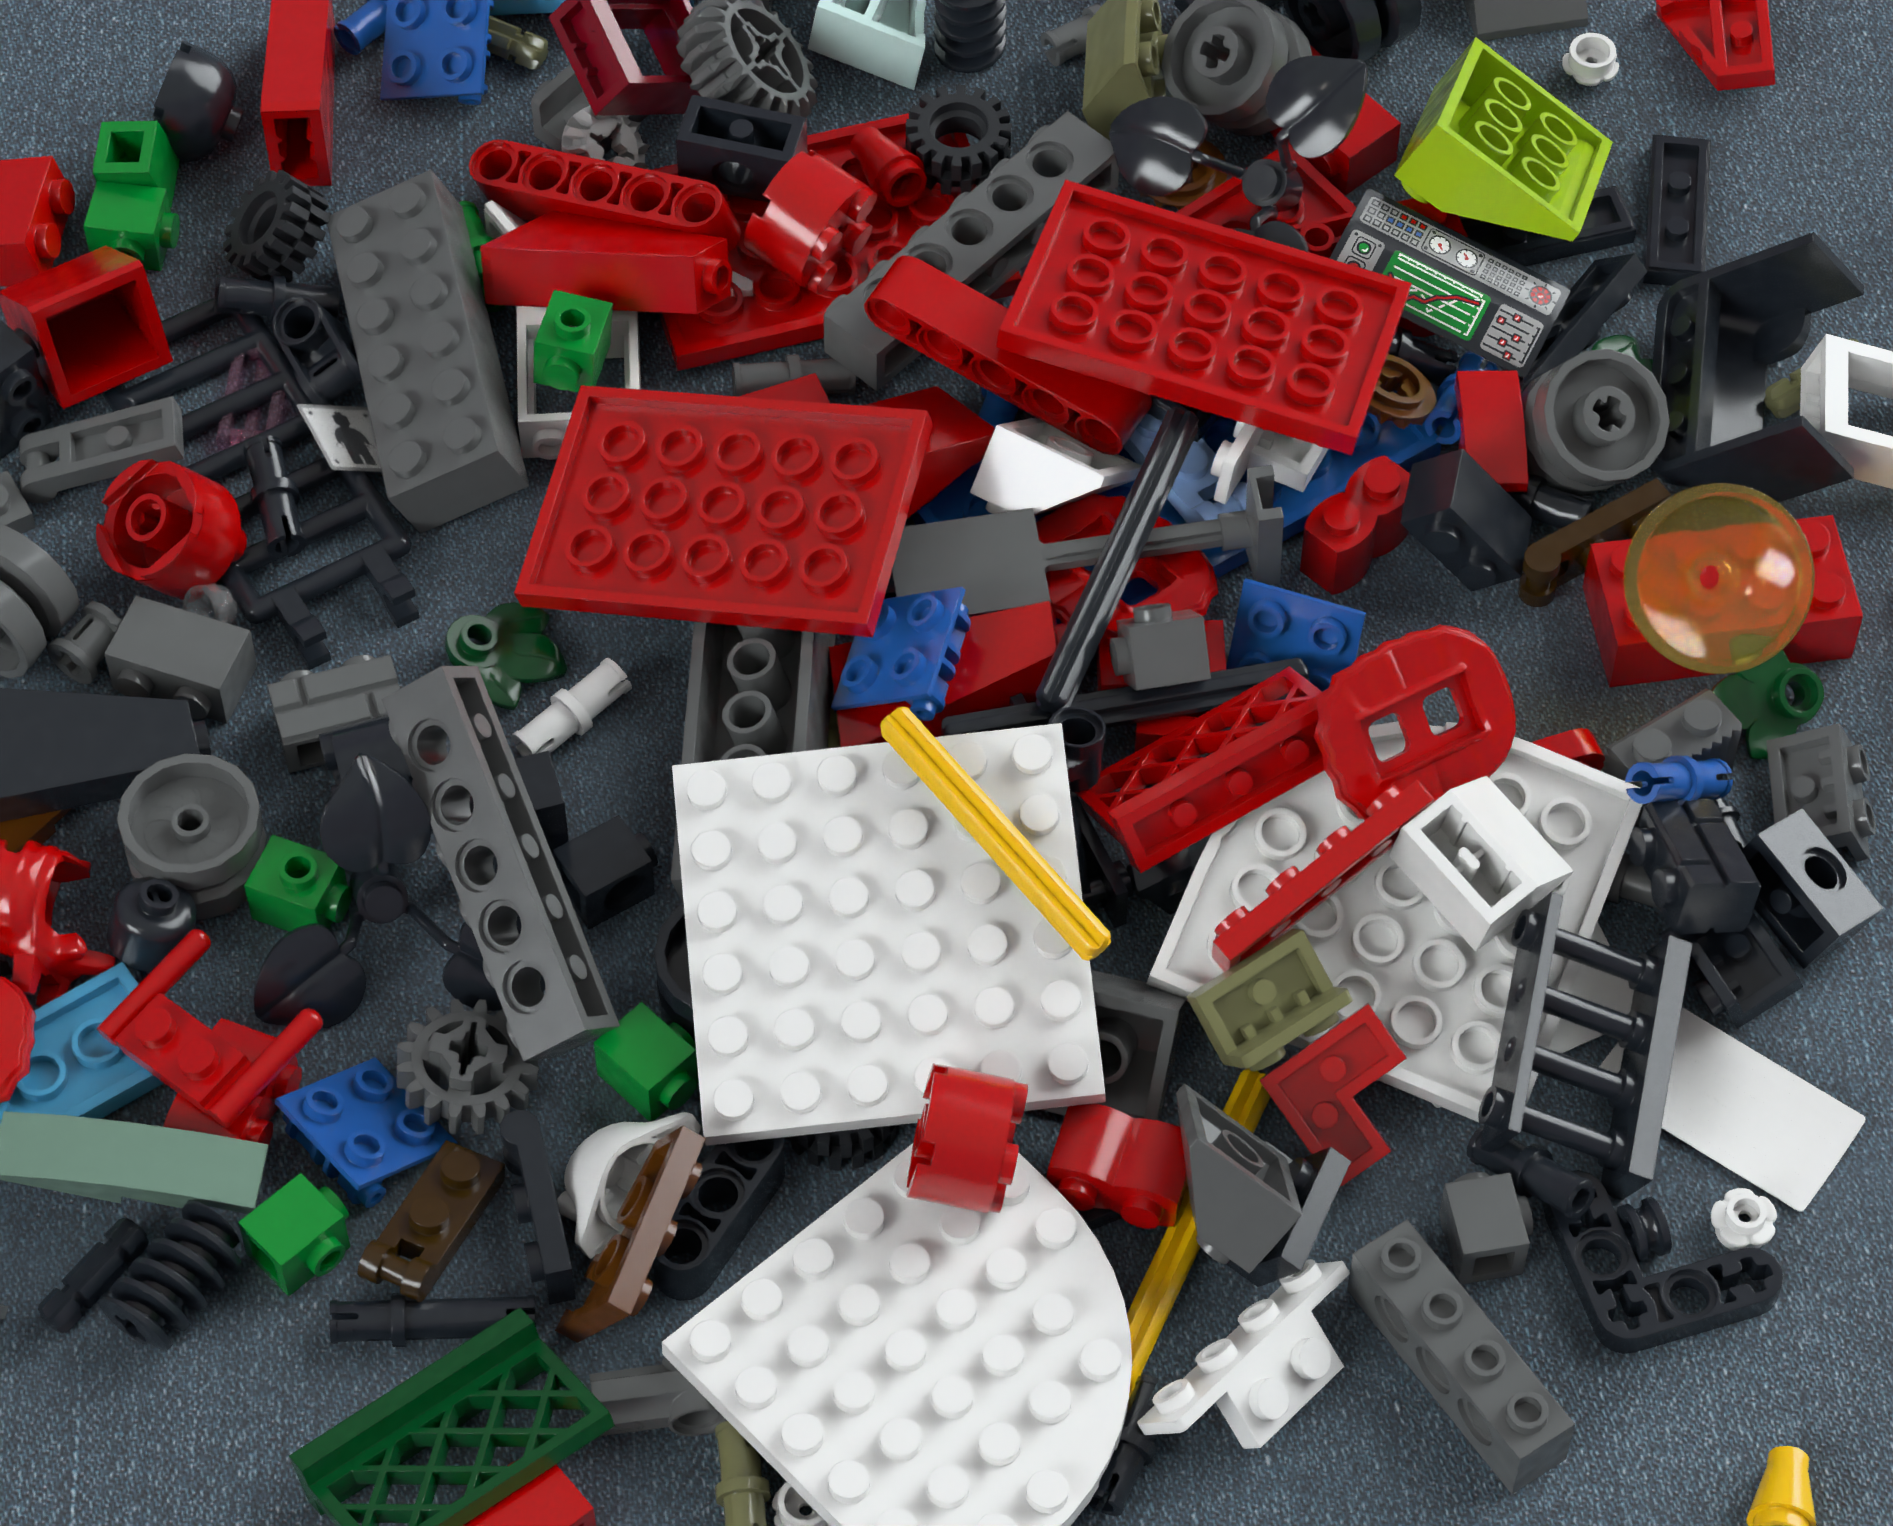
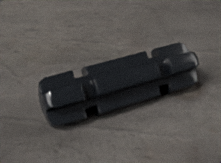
M129 1218L119 1219L104 1234L108 1241L105 1244L97 1242L61 1280L65 1285L63 1289L54 1288L39 1304L38 1311L40 1317L52 1329L61 1334L69 1332L83 1317L80 1309L83 1306L90 1309L126 1271L122 1264L125 1261L133 1263L148 1247L147 1234Z

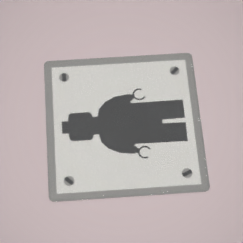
M297 404L301 415L331 469L382 472L368 407Z

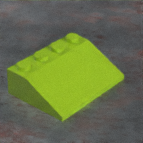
M1475 37L1435 85L1394 176L1401 181L1403 188L1411 197L1422 203H1431L1441 212L1573 242L1582 229L1613 142Z

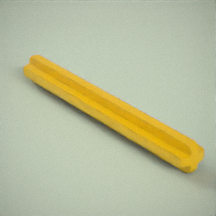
M899 707L886 716L880 724L881 734L884 739L1074 951L1086 961L1099 956L1111 943L1110 931L909 708Z

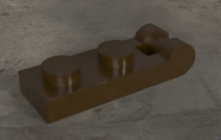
M1655 478L1531 544L1524 553L1523 573L1519 581L1518 595L1521 601L1531 607H1543L1551 603L1557 587L1585 573L1590 545L1593 543L1660 536L1665 528L1671 499L1670 492Z
M446 1140L377 1240H372L365 1248L358 1265V1276L375 1284H380L383 1280L400 1286V1294L422 1302L503 1184L505 1164ZM400 1255H401V1256H404V1257H406V1258H409V1259H411L412 1261L410 1262V1261H408V1260H406V1259H403V1258L400 1257Z

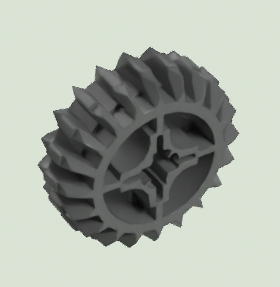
M703 0L690 11L691 14L684 19V24L677 30L680 42L677 44L676 49L678 54L684 58L680 65L682 71L689 74L692 79L691 89L697 90L702 97L807 117L812 113L811 108L818 102L814 92L818 87V83L810 74L814 66L802 53L804 45L796 42L792 36V27L786 28L779 21L776 11L768 12L761 0Z

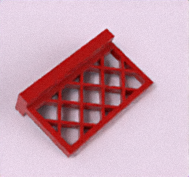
M1289 666L1102 770L1096 785L1088 790L1075 793L1084 810L1124 847L1131 865L1142 873L1324 771L1322 753L1314 739V734L1319 720L1317 701L1326 690H1319ZM1288 693V695H1287V697H1286L1285 699H1283V700H1276V699H1278V698H1280V697H1282V696H1284L1285 694ZM1267 722L1262 726L1254 727L1256 723ZM1226 727H1231L1230 730L1221 731ZM1211 753L1206 757H1200L1201 754ZM1177 757L1175 761L1165 762L1171 758ZM1148 784H1156L1151 788L1144 789V787ZM1121 788L1119 792L1110 793L1115 789Z

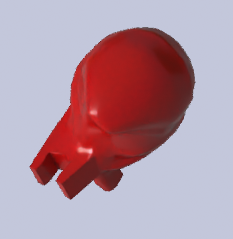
M0 839V953L14 959L12 983L21 988L25 995H35L38 985L41 984L36 1005L41 1007L65 994L71 982L80 976L99 975L116 965V958L106 953L88 950L85 940L77 933L59 935L51 927L53 907L60 884L62 882L90 878L91 863L79 859L66 850H60L56 846H44L32 840L27 841L20 852L7 851V840Z

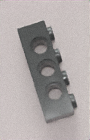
M1407 1219L1353 1253L1347 1291L1511 1494H1514L1566 1460L1575 1423Z

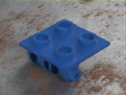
M387 0L380 99L387 101L458 96L459 103L466 105L481 104L482 95L488 93V85L484 82L486 61L490 60L491 54L487 50V44H490L492 35L488 33L489 12L494 9V1Z
M1245 578L1226 670L1300 658L1307 665L1310 682L1319 690L1324 691L1329 688L1333 674L1351 666L1356 660L1366 612Z
M963 587L884 599L874 636L854 637L831 708L837 711L906 701L911 705V712L919 720H933L935 714L942 712L944 709L945 696L949 687L945 681H950L954 678L956 672L954 665L960 660V650L966 632L969 631L971 626V620L967 616L969 610L962 603L966 590Z
M376 1057L278 1097L275 1100V1104L284 1113L282 1119L287 1124L285 1132L290 1138L297 1139L310 1153V1159L316 1165L323 1164L322 1171L327 1177L335 1178L339 1176L337 1183L347 1192V1197L353 1204L362 1203L366 1208L375 1206L385 1196L386 1189L381 1185L383 1179L435 1157L446 1140L458 1144L437 1121L430 1126L424 1123L423 1106L414 1109L406 1107V1089L397 1088L396 1078Z

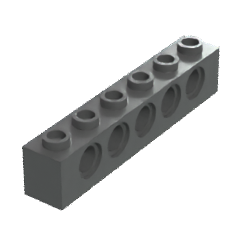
M1069 111L1064 113L1050 126L1044 125L1040 127L1024 148L1011 159L1005 158L999 161L987 179L970 193L963 192L952 202L944 215L932 225L919 228L912 235L907 246L889 261L882 260L877 263L864 282L848 295L842 294L832 301L824 314V352L841 363L875 391H878L921 354V352L876 327L868 318L864 309L866 300L895 260L903 255L913 256L988 297L1029 262L1065 179L1109 193L1118 187L1119 167L1111 141Z
M440 666L383 698L382 702L389 717L390 734L394 742L402 750L413 778L412 786L427 807L431 819L430 824L436 837L435 846L437 854L449 870L460 898V913L466 924L473 931L483 957L484 974L488 982L496 990L507 1018L506 1027L509 1038L515 1047L519 1049L523 1061L560 1057L619 1027L620 1024L478 666ZM447 736L450 740L449 754L446 749ZM471 795L474 802L473 813H471L469 806ZM494 855L496 856L498 864L496 874L493 869ZM518 915L521 920L520 934L518 933L516 925ZM541 976H543L546 986L544 995L540 987Z

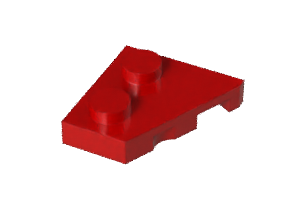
M1656 0L1657 17L1717 91L1775 85L1768 0Z

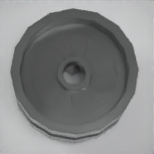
M1195 0L1176 18L1165 40L1162 70L1166 88L1174 98H1179L1192 104L1201 112L1206 120L1237 136H1261L1280 127L1269 118L1266 108V96L1273 77L1288 62L1299 57L1312 56L1308 38L1295 22L1271 10V8L1257 0Z
M1611 349L1584 351L1533 379L1521 394L1528 473L1531 476L1537 475L1545 478L1547 486L1577 496L1596 495L1649 468L1665 446L1670 423L1666 396L1653 373L1632 356Z
M0 523V676L12 679L22 677L27 673L43 653L47 645L45 638L57 636L75 615L80 602L77 590L66 572L45 550L25 535Z
M182 754L163 759L138 774L121 797L117 817L132 879L151 876L184 888L192 895L197 907L196 920H206L228 914L248 901L244 885L268 843L254 784L234 764L213 755Z

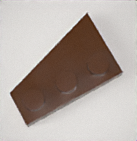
M681 1126L656 1141L617 1213V1222L625 1227L623 1232L614 1235L605 1245L602 1252L595 1254L584 1275L595 1282L582 1307L575 1311L565 1310L555 1331L578 1343L628 1316L634 1317L639 1313L652 1290L653 1282L647 1276L654 1259L664 1254L676 1234L678 1223L672 1220L677 1205L680 1199H685L691 1193L701 1175L702 1164L697 1162V1158L706 1138L685 1126Z

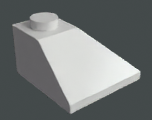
M1035 417L996 425L970 493L988 501L985 508L992 514L1033 508L1035 516L1057 509L1062 505L1079 501L1092 494H1098L1134 481L1142 465L1118 454L1108 455L1098 452Z

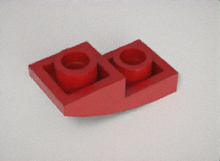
M1457 371L1454 390L1461 426L1459 449H1464L1506 492H1527V448L1518 371Z

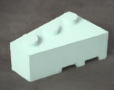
M820 0L814 17L808 49L914 90L925 50L924 11L926 0Z

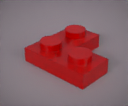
M1367 1003L1260 1078L1259 1081L1311 1154L1332 1147L1351 1161L1340 1185L1341 1187L1391 1152L1388 1144L1353 1096L1406 1060L1407 1057L1372 1007Z

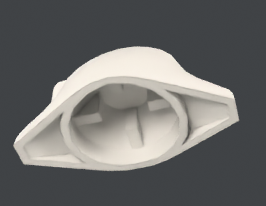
M682 1112L645 1123L620 1122L611 1124L587 1137L574 1151L565 1169L564 1183L566 1191L559 1196L557 1203L560 1214L576 1222L575 1243L587 1257L591 1259L595 1254H600L614 1235L623 1232L625 1227L617 1222V1213L656 1141L681 1126H685L699 1134L702 1127L693 1114Z

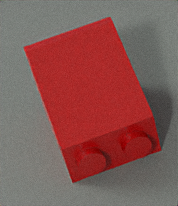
M105 245L0 290V305L7 325L12 330L21 328L35 342L40 352V357L36 359L40 375L46 382L49 391L63 409L173 362L143 264L139 259Z

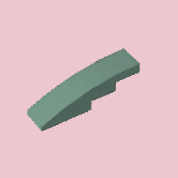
M4 1111L0 1124V1180L120 1204L122 1198L125 1197L183 1208L191 1200L198 1201L208 1207L249 1214L256 1208L268 1154V1144L133 1122Z

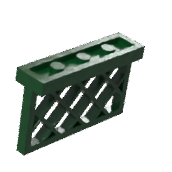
M519 1307L289 1455V1458L308 1501L321 1516L326 1514L336 1526H360L358 1523H362V1526H379V1523H409L408 1526H463L615 1425L606 1407L540 1339L534 1322ZM546 1371L548 1374L543 1390H516L540 1373ZM491 1409L486 1428H457L483 1410ZM537 1409L532 1428H502L507 1410ZM553 1410H582L586 1414V1416L568 1428H548ZM426 1447H433L427 1466L400 1465ZM450 1447H479L474 1466H444ZM496 1447H526L524 1456L510 1466H490ZM369 1484H375L369 1504H341ZM421 1485L416 1503L386 1504L391 1486ZM438 1485H468L465 1495L452 1504H432Z

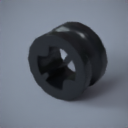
M1651 1196L1642 1199L1639 1208L1636 1209L1629 1203L1617 1207L1616 1214L1638 1263L1646 1261L1648 1253L1651 1251L1655 1252L1659 1257L1671 1252L1672 1242L1669 1226L1664 1212L1655 1198Z

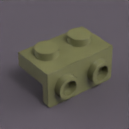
M1291 929L1186 996L1222 1064L1245 1069L1250 1068L1251 1071L1262 1070L1279 1061L1286 1054L1283 1046L1302 1034L1305 1037L1314 1036L1332 1027L1339 1020L1337 1011L1353 1001L1347 988L1333 986L1302 929Z

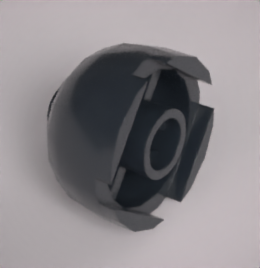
M185 41L181 42L180 50H177L154 104L153 117L155 118L153 121H158L166 133L177 158L180 159L179 162H192L210 155L221 138L232 142L244 110L234 106L237 84L232 71L217 56Z

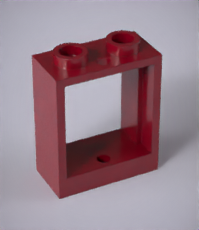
M565 0L549 16V20L595 116L685 114L691 96H701L697 90L690 88L692 79L689 74L682 71L680 65L684 58L678 54L676 49L677 44L680 42L677 30L684 24V19L691 14L690 11L693 9L689 0ZM621 29L644 30L665 75L642 76Z

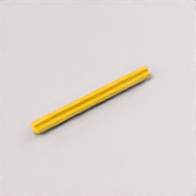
M1247 1068L1240 1073L1223 1112L1254 1133L1270 1099V1095L1259 1081L1266 1074L1251 1071L1250 1068ZM1188 1185L1175 1226L1167 1228L1127 1312L1132 1354L1129 1399L1135 1388V1382L1147 1363L1200 1249V1245L1196 1240L1197 1231L1190 1204Z

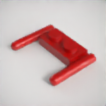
M192 929L96 1029L109 1043L118 1046L124 1054L205 1114L211 1115L224 1128H228L321 1030L323 1019L317 1011L310 1008L303 1009L253 1062L250 1061L246 1054L164 996L211 946V940L207 933L200 929Z

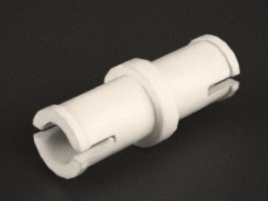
M605 658L596 669L569 691L561 688L551 696V705L521 730L511 735L512 742L515 744L520 743L516 748L523 757L548 750L549 753L553 752L573 734L576 733L582 736L592 728V719L623 693L626 694L631 690V682L625 680L627 675L620 666L610 658Z

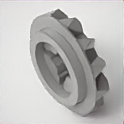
M591 106L579 110L568 120L562 134V152L605 160L603 158L604 149L597 144V141H601L611 134L610 138L613 139L611 148L618 153V156L607 161L649 169L645 164V153L650 145L643 143L638 132L640 122L630 121L625 115L595 116Z

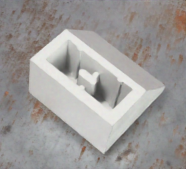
M1487 776L1450 789L1401 828L1389 854L1393 861L1475 951H1478L1514 922L1524 909H1530L1573 873L1572 868Z

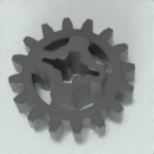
M452 999L449 1014L442 1015L439 1010L431 1006L426 1009V1026L412 1021L407 1025V1041L398 1042L396 1084L397 1088L406 1089L405 1105L408 1109L424 1105L425 1124L430 1126L440 1117L448 1119V1128L451 1134L458 1132L462 1122H471L477 1135L484 1134L486 1119L493 1117L500 1124L502 1119L510 1113V1106L517 1110H526L528 1108L529 1091L537 1090L538 1060L523 1061L519 1049L515 1047L509 1038L506 1027L507 1018L503 1009L495 1016L487 1014L486 1000L479 999L473 1011H464L459 999ZM474 1057L471 1065H469L470 1058ZM464 1068H467L465 1075H462Z

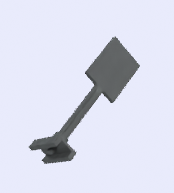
M1273 466L1247 468L1246 510L1218 514V519L1153 528L1139 558L1222 547L1223 551L1246 548L1254 581L1268 585L1279 584L1284 516L1282 507L1273 508L1275 476ZM1033 508L905 526L892 568L896 597L963 587L966 591L962 603L969 610L968 617L1050 601L1051 603L1046 573L1049 571L1096 565L1109 535L1043 544L1039 541Z

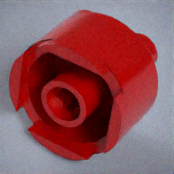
M810 150V154L801 151L781 168L766 188L763 196L769 199L770 203L763 218L754 212L752 213L744 235V246L747 250L802 287L810 289L819 295L827 289L834 279L838 269L839 258L845 255L846 252L852 256L856 255L868 241L873 227L865 219L877 200V193L815 151Z
M153 459L138 461L126 468L115 478L103 498L102 503L108 506L104 526L99 523L96 526L97 546L103 560L112 570L163 594L183 601L193 599L199 593L214 585L223 576L230 564L240 559L246 549V533L241 529L240 512L232 494L221 484L171 461L157 462Z
M933 1063L923 1094L924 1099H929V1104L925 1103L921 1119L917 1121L907 1176L906 1187L909 1188L906 1194L907 1197L988 1213L989 1211L1000 1213L1006 1185H1011L1015 1173L1019 1145L1012 1144L1016 1124H1021L1028 1084L1015 1082L1014 1079Z

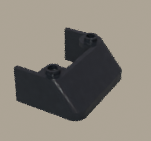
M1815 232L1682 279L1672 285L1659 301L1656 314L1652 373L1666 396L1670 423L1665 446L1649 468L1665 483L1768 506L1854 478V468L1804 416L1763 429L1765 409L1763 399L1765 398L1767 365L1791 357L1802 349L1810 332L1811 313L1864 295V285Z

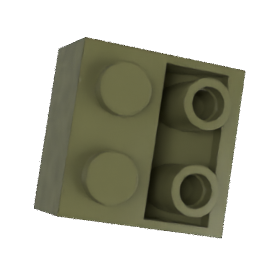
M1107 0L1087 23L1082 111L1088 126L1109 141H1111L1109 137L1111 124L1124 109L1147 98L1158 96L1173 97L1166 88L1162 70L1164 45L1168 34L1163 35L1161 30L1162 20L1158 0Z

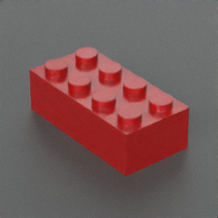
M1833 515L1593 543L1590 545L1582 586L1609 688L1735 672L1729 653L1728 642L1730 639L1742 635L1762 636L1776 641L1785 652L1790 663L1806 664L1852 658L1863 619L1862 609Z

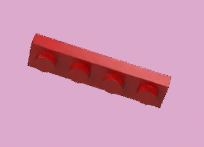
M1415 780L1402 792L1397 786H1393L1383 792L1367 808V813L1370 817L1354 830L1350 831L1347 826H1342L1334 831L1316 849L1320 857L1301 872L1296 866H1292L1282 872L1266 888L1265 892L1269 897L1250 912L1245 906H1242L1221 921L1214 930L1218 935L1213 940L1212 958L1225 972L1279 938L1390 850L1401 828L1434 802V798L1418 780Z

